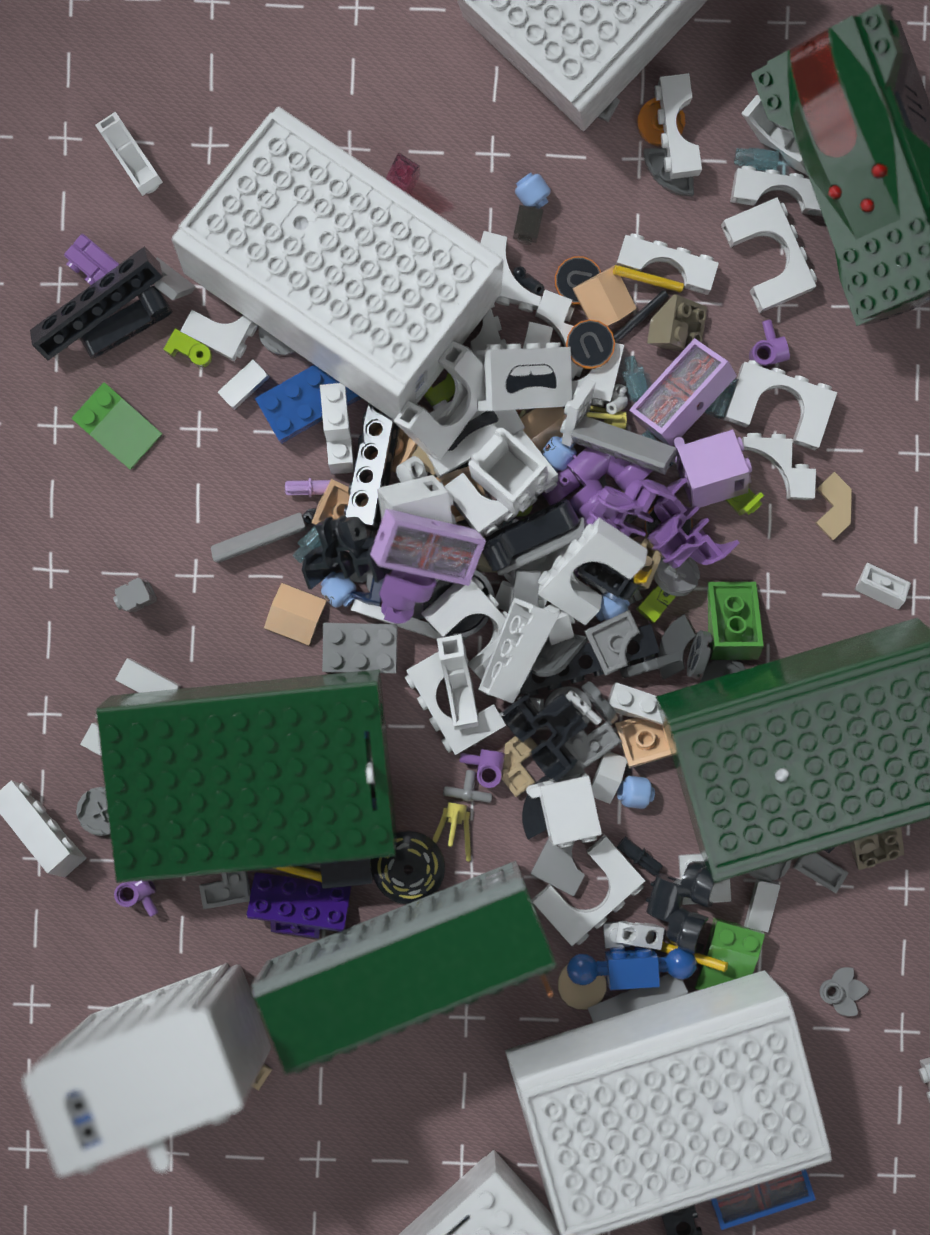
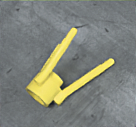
M591 405L590 411L595 413H586L587 417L604 419V423L626 429L627 416L625 411L609 414L606 408Z
M448 802V807L443 809L442 818L433 841L437 843L448 817L447 822L451 823L448 846L452 847L457 824H462L463 820L466 861L469 862L471 860L470 812H466L467 805Z

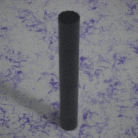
M662 290L614 333L615 343H619L669 298L668 293Z

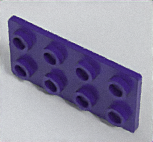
M256 872L254 874L247 918L270 921L271 932L319 939L321 929L343 932L351 886L323 889L322 882Z

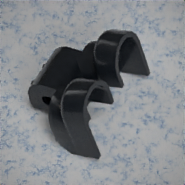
M342 515L338 519H333L331 516L315 525L321 546L314 548L306 554L302 565V573L308 590H312L333 571L342 570L346 579L354 574L355 571L357 576L361 577L371 569L374 581L378 583L386 574L393 570L378 566L370 555L376 538H367L363 521L359 517H347L346 515Z
M564 694L557 697L540 711L534 706L529 695H525L510 704L499 714L520 742L527 740L537 729L545 725L550 729L553 734L546 742L540 743L529 754L551 782H556L570 771L579 760L570 753L564 744L588 725L582 719L583 714L578 715L571 706L573 701H569Z
M704 861L690 862L683 874L682 880L661 872L657 873L655 881L651 882V886H653L651 896L646 899V902H648L647 914L669 922L667 939L677 944L679 949L692 954H697L704 947V944L698 943L697 939L709 917L689 912L681 906L684 898H690L693 903L707 908L713 905V902L709 901L714 881Z

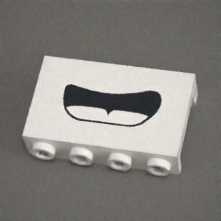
M557 342L546 343V348H541V343L526 344V349H521V344H506V349H501L500 344L486 345V350H477V356L484 355L486 380V400L478 401V411L566 407L569 400L572 401L570 347H561V343Z
M444 400L433 406L435 411L429 414L433 418L440 416L449 408L452 401L447 403ZM477 409L441 460L426 453L434 466V472L437 477L440 478L470 461L471 456L474 453L477 454L487 444L498 428L501 429L503 427L512 436L523 430L525 426L516 410L478 411Z

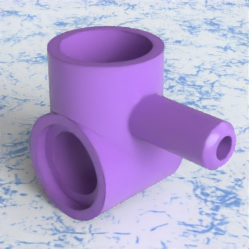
M772 320L763 321L762 325L766 340H761L752 347L749 352V360L755 361L762 365L763 368L771 364L790 360L789 348L785 337L776 338ZM765 349L769 355L768 359H760L757 355V350Z
M568 467L564 471L557 472V486L552 491L541 493L549 505L561 501L580 486V483Z
M481 749L480 756L461 753L459 761L460 763L477 765L478 782L483 787L492 788L498 785L501 780L505 753ZM487 768H491L496 772V778L491 782H487L482 778V772Z
M152 880L121 883L115 889L114 898L119 905L130 907L141 901L150 917L158 914V910L150 897L151 894L156 892ZM125 887H129L134 891L133 899L129 900L124 897L123 889Z

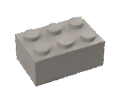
M323 623L322 672H357L380 669V673H397V624Z

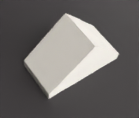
M610 751L602 756L591 784L594 798L609 804L611 803L622 781L627 764L625 757Z

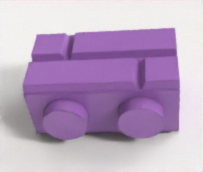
M83 233L64 254L69 260L66 265L77 274L81 270L87 275L85 281L90 285L119 265Z

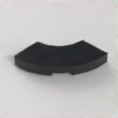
M544 775L535 784L550 780ZM529 794L526 796L522 809V824L528 840L547 830L540 797L532 798Z

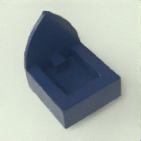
M372 577L369 593L352 592L351 596L365 604L379 606L381 601L379 593L385 577L378 583H375Z

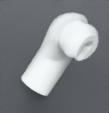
M622 384L614 386L611 402L606 406V411L609 414H615L627 406L628 400L625 394L627 388Z

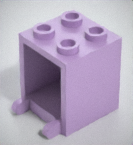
M733 430L685 444L681 437L675 438L674 446L677 450L675 463L680 478L686 477L687 479L683 486L691 508L695 506L699 508L748 493L749 483L752 482L750 476L752 467L749 459H744L742 440L740 437L736 438Z

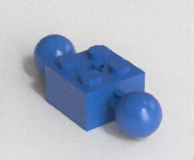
M635 946V950H625V947L610 948V951H605V961H595L588 954L575 955L567 965V974L573 983L581 986L591 984L597 976H606L610 990L660 987L659 972H668L676 979L689 978L696 970L697 961L694 954L679 948L671 950L667 957L658 958L654 949Z

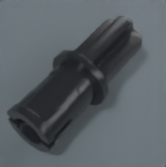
M627 836L617 845L616 848L631 858L634 865L637 863L651 875L656 876L662 869L661 863L646 853L645 848L641 849L628 839Z

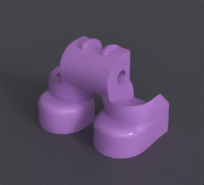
M585 447L578 456L573 455L574 459L567 464L570 471L584 486L569 502L578 517L585 518L587 521L589 510H593L597 502V495L600 496L604 489L598 479L605 473L614 478L617 485L625 493L630 483L636 480H643L653 470L619 458L615 459L614 456Z
M685 477L671 482L666 488L674 495L687 479ZM658 495L654 505V512L661 523L648 535L647 539L653 545L652 549L657 550L664 558L663 562L668 563L672 568L679 567L689 556L703 565L715 563L726 557L739 544L738 540L725 544L713 542L702 529L710 521L708 518L699 521L687 536L681 527L700 508L698 506L688 508L677 497L673 501Z
M649 479L633 481L627 487L625 493L605 486L600 496L597 495V502L593 510H589V517L586 523L593 525L598 518H601L628 537L632 533L645 537L646 533L641 528L623 522L626 515H637L639 518L652 523L654 519L649 515L648 509L656 494L673 501L676 500V497L664 485Z
M394 569L391 575L386 574L379 593L382 600L381 612L384 614V620L397 624L410 620L414 613L415 604L426 602L431 598L436 586V579Z

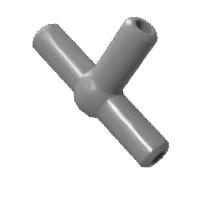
M472 770L466 771L463 789L447 786L443 789L444 796L461 798L464 801L474 800L490 803L492 800L491 793L473 791L476 772Z

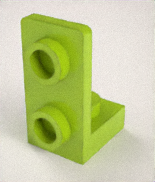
M748 488V493L726 499L725 501L740 516L745 513L750 515L763 504L760 499L764 494L760 492L755 495Z

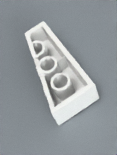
M514 598L479 690L513 703L519 695L521 687L559 615Z
M11 780L0 790V814L48 874L65 878L86 857L61 830L57 822L46 813L45 807L30 795L32 792L29 787L23 782L18 783Z

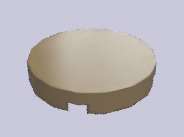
M566 965L559 975L558 990L561 998L569 1006L576 1009H588L603 999L606 992L605 976H597L589 985H577L570 980Z

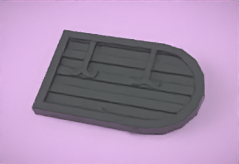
M574 634V638L551 645L547 637L531 668V672L537 676L544 677L561 672L588 641L587 637Z

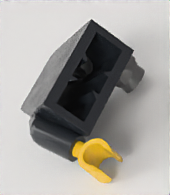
M586 562L577 567L578 574L586 584L611 600L617 598L630 599L652 573V569L649 572L640 569L629 579L602 562Z

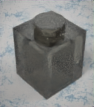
M519 205L513 238L517 239L518 243L531 245L532 242L537 243L543 209Z

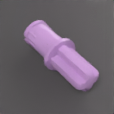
M309 478V480L286 481L285 493L286 495H309V497L311 495H323L330 480H311Z

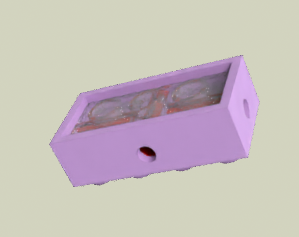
M694 338L629 411L642 427L665 444L674 446L675 438L682 437L737 375L726 359Z
M386 509L370 555L378 566L469 586L486 540L476 529Z

